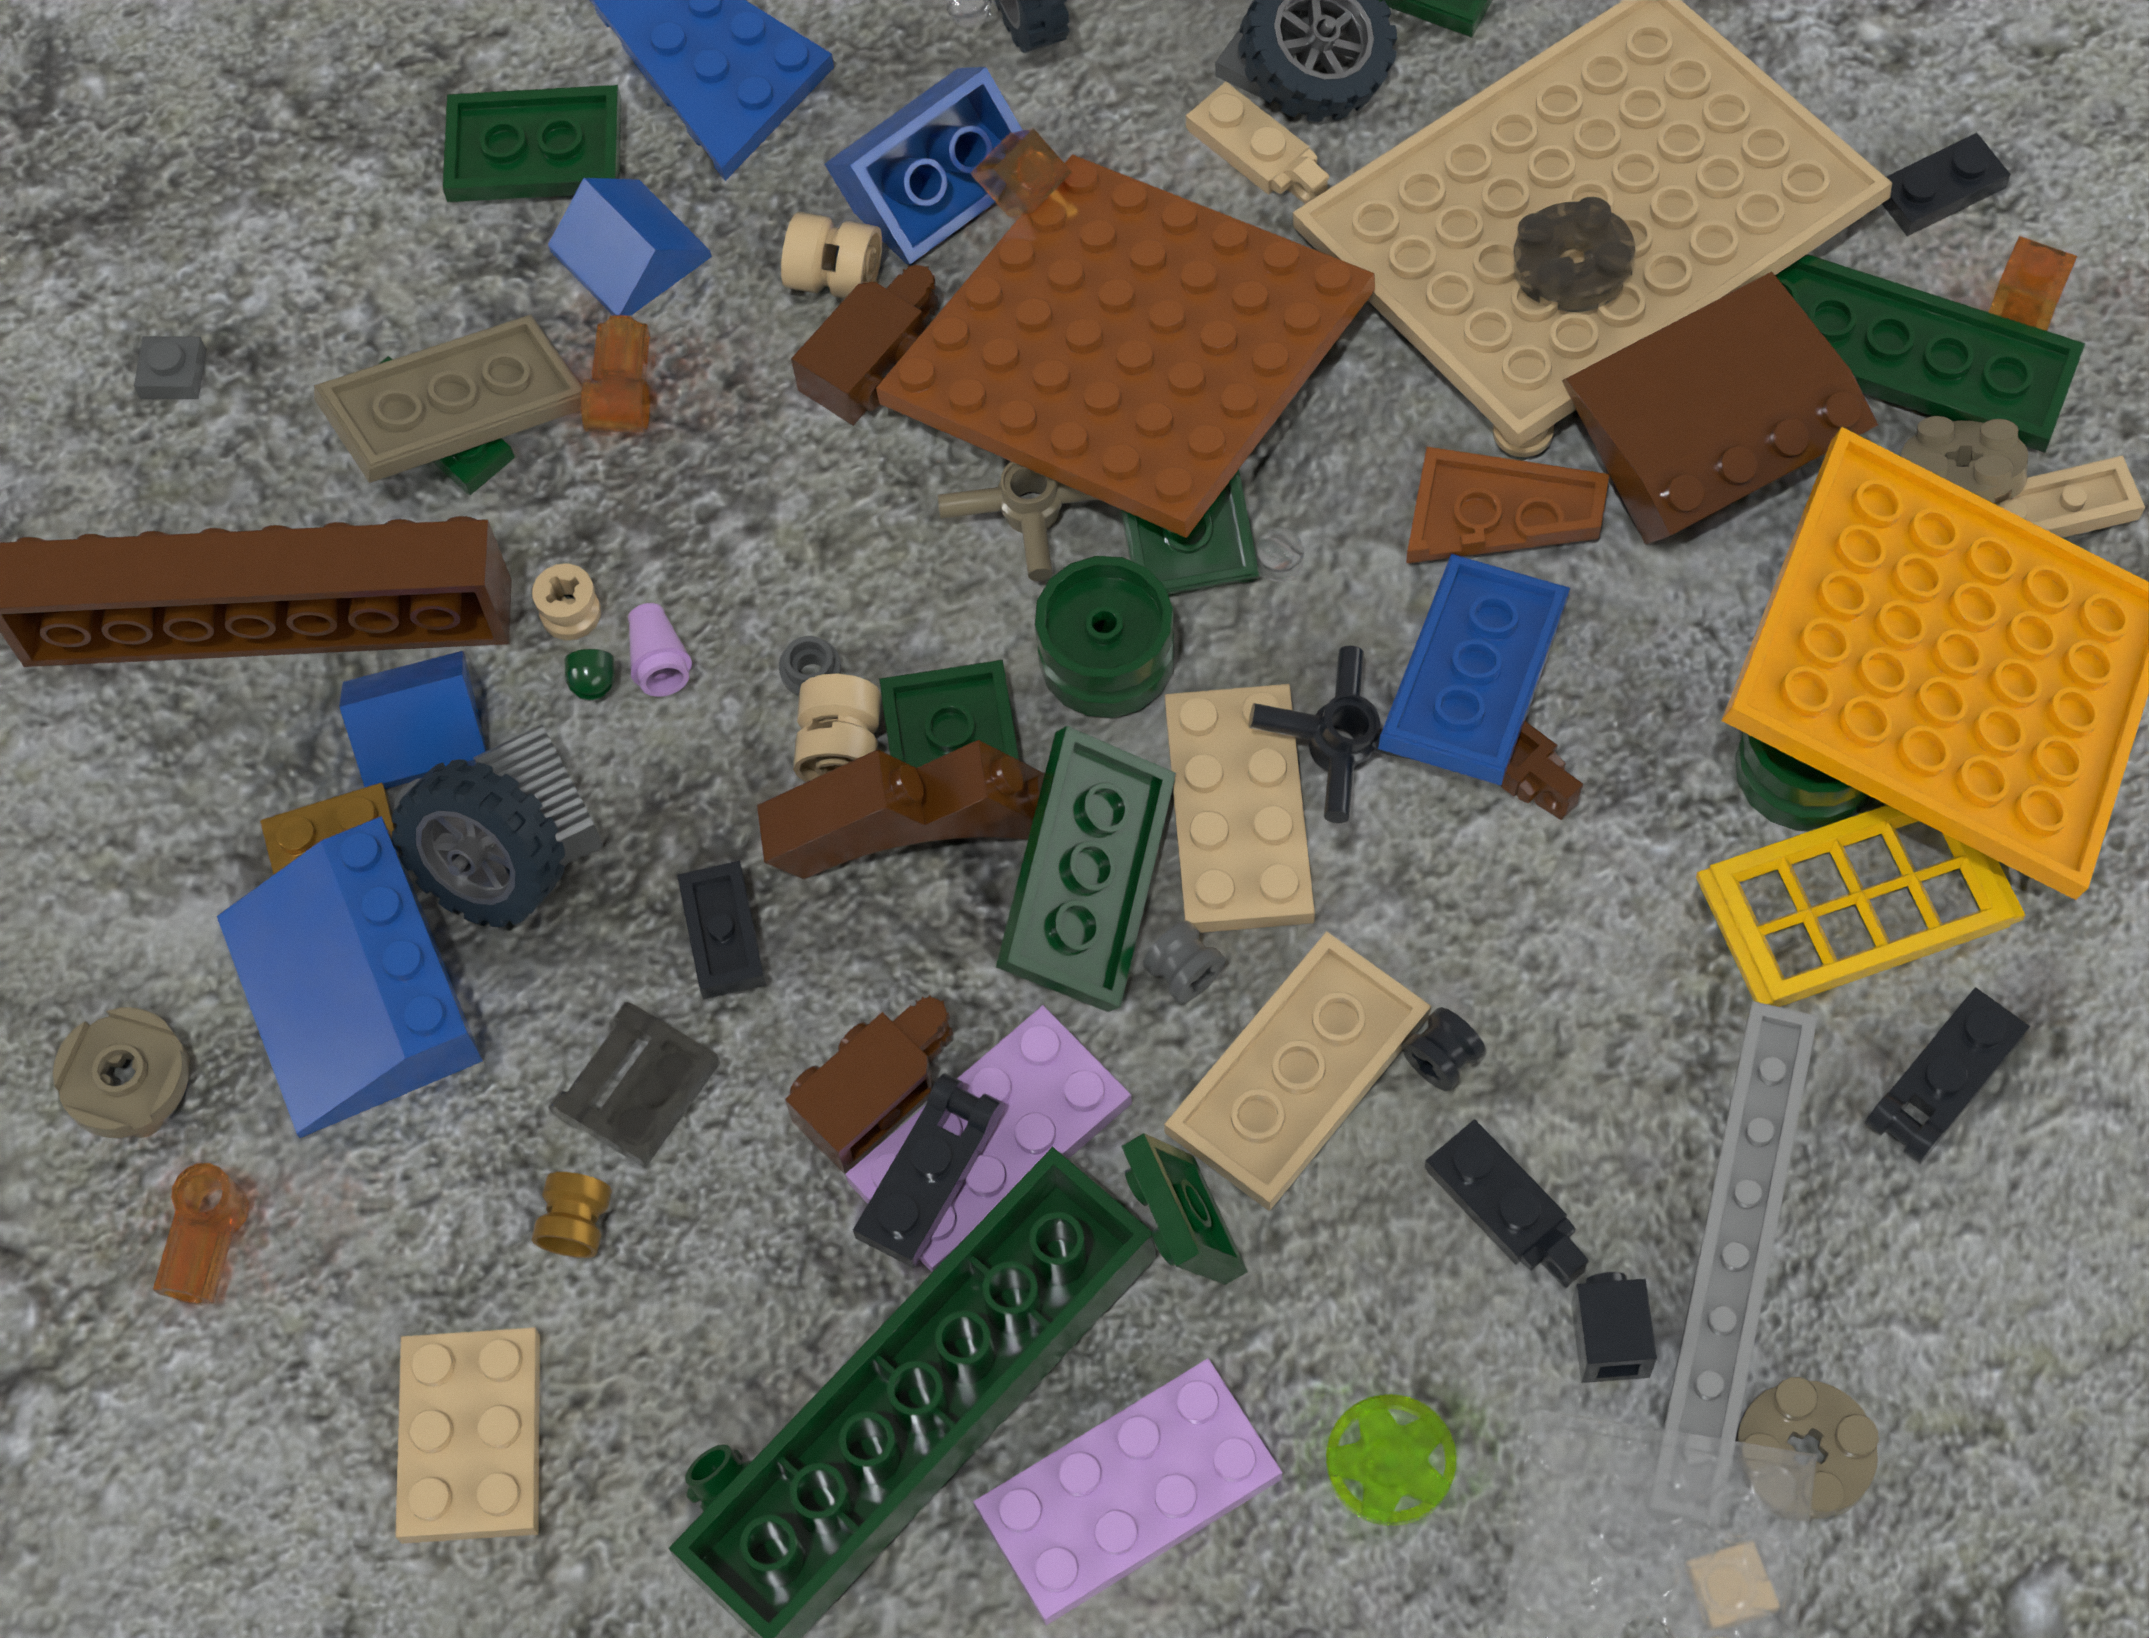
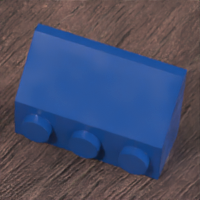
M986 67L957 68L824 164L854 214L863 223L878 226L881 229L882 241L905 264H912L1044 167Z

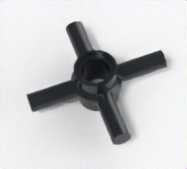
M1344 646L1339 649L1335 697L1328 704L1321 707L1315 715L1253 703L1249 716V728L1309 740L1308 746L1311 757L1321 768L1328 771L1324 818L1332 823H1344L1349 820L1353 771L1360 763L1366 761L1373 752L1410 759L1378 749L1383 728H1379L1380 717L1374 705L1366 698L1360 696L1364 651L1357 646ZM1335 728L1348 732L1353 739L1340 735Z

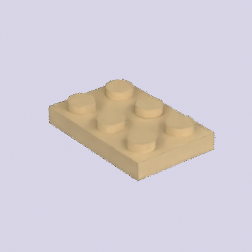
M535 1327L401 1336L396 1538L401 1544L538 1535L540 1334Z

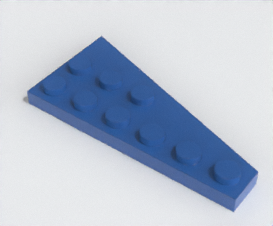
M590 0L595 7L598 17L606 27L610 26L617 35L625 52L667 107L671 106L686 125L687 133L698 147L700 145L713 160L714 168L724 181L740 167L834 69L832 53L746 0Z

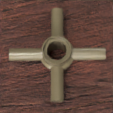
M1012 461L1004 468L998 487L938 494L941 519L1001 511L1008 524L1014 530L1023 533L1028 578L1033 581L1049 579L1053 574L1047 530L1057 520L1062 504L1096 500V498ZM1027 492H1037L1041 494L1040 496L1032 499H1024L1019 497L1020 495Z

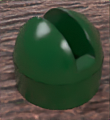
M582 649L571 652L564 658L566 683L570 691L578 698L589 701L600 699L611 689L615 678L614 656L611 653L600 649Z

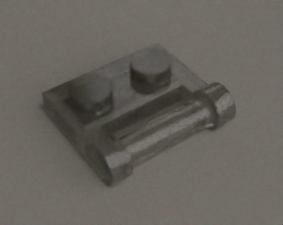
M624 1002L613 1017L616 1025L569 1090L567 1092L560 1090L548 1108L566 1124L583 1130L638 1165L646 1168L715 1072L720 1061L717 1053L630 1002ZM636 1040L649 1042L602 1108L598 1111L591 1107L590 1104Z

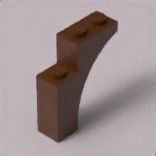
M980 740L918 768L877 749L757 805L764 863L799 878L806 879L841 863L868 854L910 844L973 837H1001L1028 840L1045 773Z

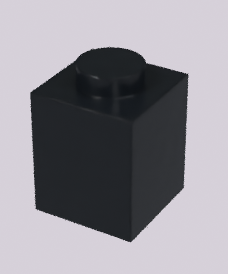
M1605 1272L1588 1277L1586 1283L1577 1284L1571 1302L1581 1383L1650 1378L1657 1355L1646 1279L1627 1280V1275L1624 1273Z

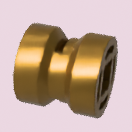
M572 1172L549 1173L542 1194L547 1203V1213L540 1216L535 1222L531 1238L533 1244L541 1249L563 1256L575 1258L594 1257L598 1252L602 1235L595 1223L598 1221L599 1215L608 1210L612 1193L611 1187L601 1180Z

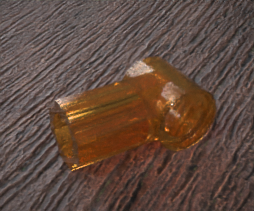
M613 315L607 321L597 324L592 377L584 379L581 392V415L585 432H647L650 421V393L646 374L651 337L648 324L640 323L631 316Z
M197 1163L182 1171L172 1186L171 1199L176 1210L153 1290L159 1295L170 1297L180 1302L203 1306V1304H214L233 1234L243 1226L248 1216L249 1201L246 1193L220 1167L211 1163ZM222 1189V1197L219 1203L212 1210L199 1212V1206L203 1197L213 1190Z

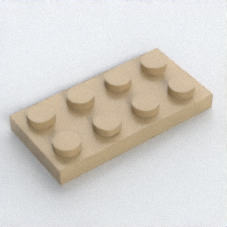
M1290 684L1165 694L1171 771L1176 773L1173 784V798L1185 921L1191 922L1199 930V933L1314 923L1315 912L1296 738L1249 728V716L1253 703L1292 710Z
M1326 931L1165 1122V1134L1270 1211L1402 1051V1044L1411 1035L1416 1034L1431 1014V1005Z

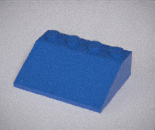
M382 816L320 841L217 916L299 1138L483 1062L408 871L399 858L401 855L399 848L394 845L392 835Z

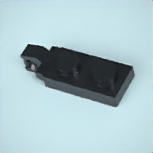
M1475 1119L1425 1160L1424 1168L1427 1170V1173L1515 1265L1521 1262L1531 1271L1541 1263L1565 1289L1586 1272V1264L1589 1262V1259L1569 1238L1575 1233L1576 1228L1566 1218L1567 1214Z

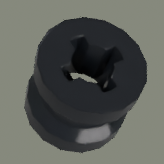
M1443 1007L1437 1008L1428 1017V1028L1422 1034L1411 1035L1402 1044V1052L1410 1065L1430 1084L1443 1091H1450L1459 1082L1460 1070L1466 1064L1477 1063L1486 1053L1485 1045L1477 1032L1459 1015Z

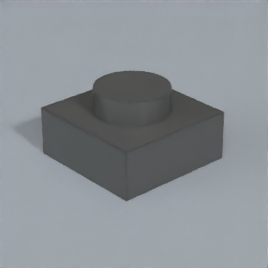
M142 336L134 388L140 399H199L207 351L201 337Z

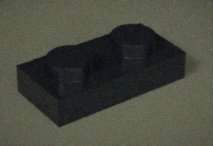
M1976 132L1886 176L1892 182L1890 198L1883 202L1882 205L1908 237L2005 189L2011 174Z
M740 860L677 874L699 989L703 1000L766 986Z

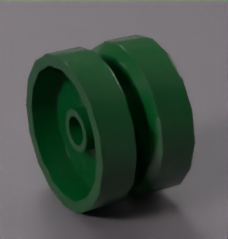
M1093 556L1070 563L1047 582L1036 604L1034 625L1038 643V660L1047 688L1064 706L1086 716L1116 718L1141 710L1162 693L1173 673L1175 650L1173 607L1165 585L1147 567L1124 557Z
M1743 732L1735 756L1737 782L1748 803L1770 822L1795 831H1812L1853 817L1867 804L1869 795Z

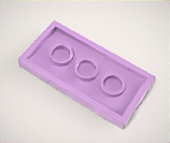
M1044 1005L957 1078L963 1082V1090L979 1098L986 1093L1002 1101L1004 1108L995 1129L919 1259L931 1272L943 1262L1052 1146L1069 1159L1132 1104L1131 1094ZM925 1106L845 1174L847 1182L867 1204ZM951 1113L943 1129L960 1137L968 1121Z
M1207 1358L974 1500L973 1503L985 1526L1047 1626L1282 1480V1471Z

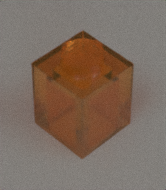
M1031 128L1009 133L970 174L1010 217L1033 213L1072 171L1036 130Z
M2019 236L1997 286L1989 313L2048 331L2077 256Z

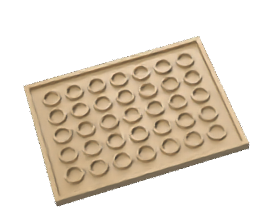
M1622 0L1293 212V225L1317 251L1375 273V291L1368 301L1519 448L1576 410L1562 380L1770 272H1773L1774 275L1778 274L1888 200L1891 194L1892 182L1682 0Z

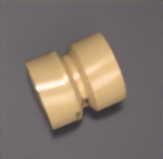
M804 212L795 213L789 223L782 250L781 279L783 285L786 288L816 294L827 286L834 297L845 299L858 284L876 282L882 254L881 229L878 226L853 221H845L839 228H836L830 217ZM837 246H840L837 256L836 270H833L836 259Z
M822 674L809 678L801 684L797 723L801 730L798 731L796 736L793 767L798 778L808 782L877 750L878 741L873 733L877 731L879 725L881 693L876 685L866 679L845 674Z

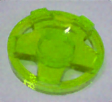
M1376 1395L1351 1406L1335 1423L1326 1449L1327 1476L1337 1498L1356 1516L1370 1523L1382 1526L1406 1525L1432 1513L1446 1498L1452 1486L1456 1470L1455 1444L1444 1421L1427 1405L1403 1395ZM1388 1409L1406 1411L1419 1417V1419L1406 1425H1399ZM1358 1419L1360 1439L1355 1443L1339 1446L1345 1431ZM1440 1443L1445 1461L1443 1477L1428 1461L1429 1456ZM1343 1480L1362 1484V1502L1347 1489ZM1402 1497H1410L1422 1502L1410 1509L1394 1511Z

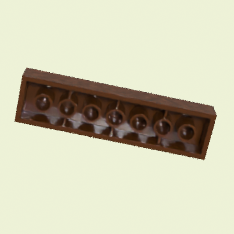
M456 516L447 521L419 523L406 519H394L385 524L357 526L344 522H332L323 527L294 529L282 525H270L261 530L231 532L221 528H208L200 533L167 534L160 531H146L138 536L105 537L98 534H84L77 539L64 540L23 537L15 542L0 543V633L23 667L509 644L512 579L489 520H477L467 516Z

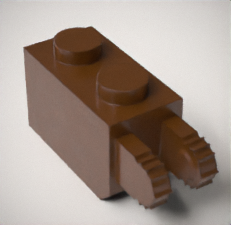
M916 263L914 266L908 265L906 270L903 269V274H899L887 288L876 282L858 284L791 358L798 391L852 426L857 423L867 410L873 411L879 407L876 387L923 333L924 327L931 320V315H935V311L938 310V296H935V293L932 291L935 290V275H932L929 267L916 265Z
M931 995L927 998L922 996L921 1000H916L915 1006L910 1005L893 1021L881 1012L869 1024L866 1022L857 1024L842 1038L838 1046V1052L820 1068L815 1065L805 1070L792 1084L789 1091L790 1095L785 1099L792 1122L844 1174L866 1157L928 1100L933 1080L929 1063L942 1052V1047H947V1043L952 1041L951 1035H953L952 1028H950L948 1023L950 1016L946 1012L944 1000L940 1001L932 998Z

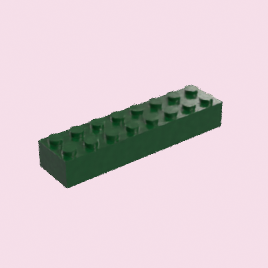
M1052 1146L668 1548L680 1568L754 1638H802L1155 1259L1152 1231Z

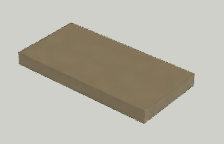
M531 314L314 385V400L369 483L584 410L587 405V393Z

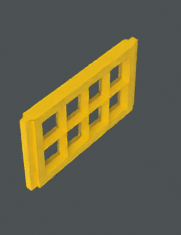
M1889 805L1712 864L1709 868L1701 870L1696 874L1700 888L1753 1001L1777 1007L2009 928L2011 924L2023 921L2026 915L1999 862L1944 833L1942 834L1954 857L1916 870L1896 829L1918 820ZM1882 834L1902 875L1864 888L1844 846ZM1830 852L1850 893L1811 906L1792 864ZM1960 868L1980 910L1942 923L1922 881ZM1778 869L1797 911L1759 924L1739 882ZM1908 886L1928 928L1890 941L1869 899ZM1856 904L1876 946L1837 959L1817 917ZM1803 922L1823 965L1784 978L1765 935Z

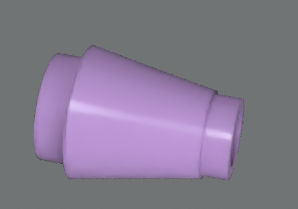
M645 603L635 607L628 615L631 678L641 687L644 693L650 696L661 697L674 694L681 690L689 680V671L692 666L691 658L660 605Z

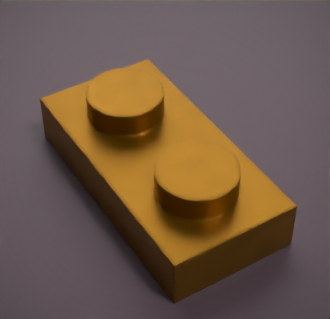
M382 782L260 820L273 874H276L320 841L382 816L392 835L396 824L392 822L393 812L387 791Z

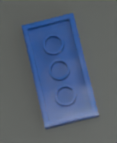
M1451 554L1381 732L1378 749L1501 786L1566 607L1570 588Z

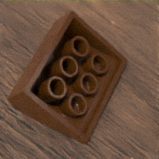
M1773 272L1750 282L1562 380L1645 545L1679 532L1822 456L1827 452L1831 440L1841 427L1861 435L1879 425L1851 369Z

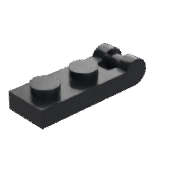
M1975 987L1893 1088L1880 1100L1868 1116L1865 1124L1881 1136L1886 1131L1906 1145L1904 1153L1921 1164L2022 1041L2030 1026ZM1911 1103L1930 1118L1924 1124H1921L1906 1113L1904 1109Z
M943 1073L935 1082L925 1108L853 1229L855 1239L914 1268L995 1129L1003 1112L1004 1103L986 1093L979 1098L963 1090L962 1081ZM951 1113L968 1121L960 1137L943 1129Z

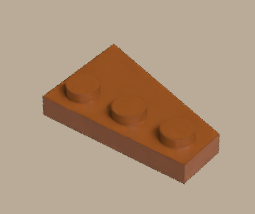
M1426 447L1407 549L1406 564L1450 558L1451 554L1462 557L1599 539L1609 474Z

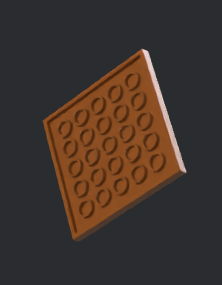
M1072 154L876 387L879 404L1187 538L1375 291V273Z

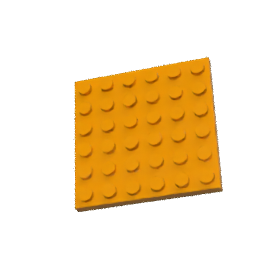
M1841 427L1830 442L1721 721L2076 900L2089 888L2149 694V582Z

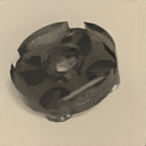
M1586 197L1579 202L1554 204L1536 213L1524 216L1518 224L1517 238L1513 247L1514 275L1523 292L1538 303H1540L1541 296L1548 301L1558 302V310L1567 312L1594 310L1615 300L1623 291V283L1629 278L1630 274L1632 276L1635 266V241L1628 225L1618 215L1611 212L1608 202L1601 198ZM1568 250H1579L1584 252V261L1574 263L1571 257L1560 258L1559 256Z

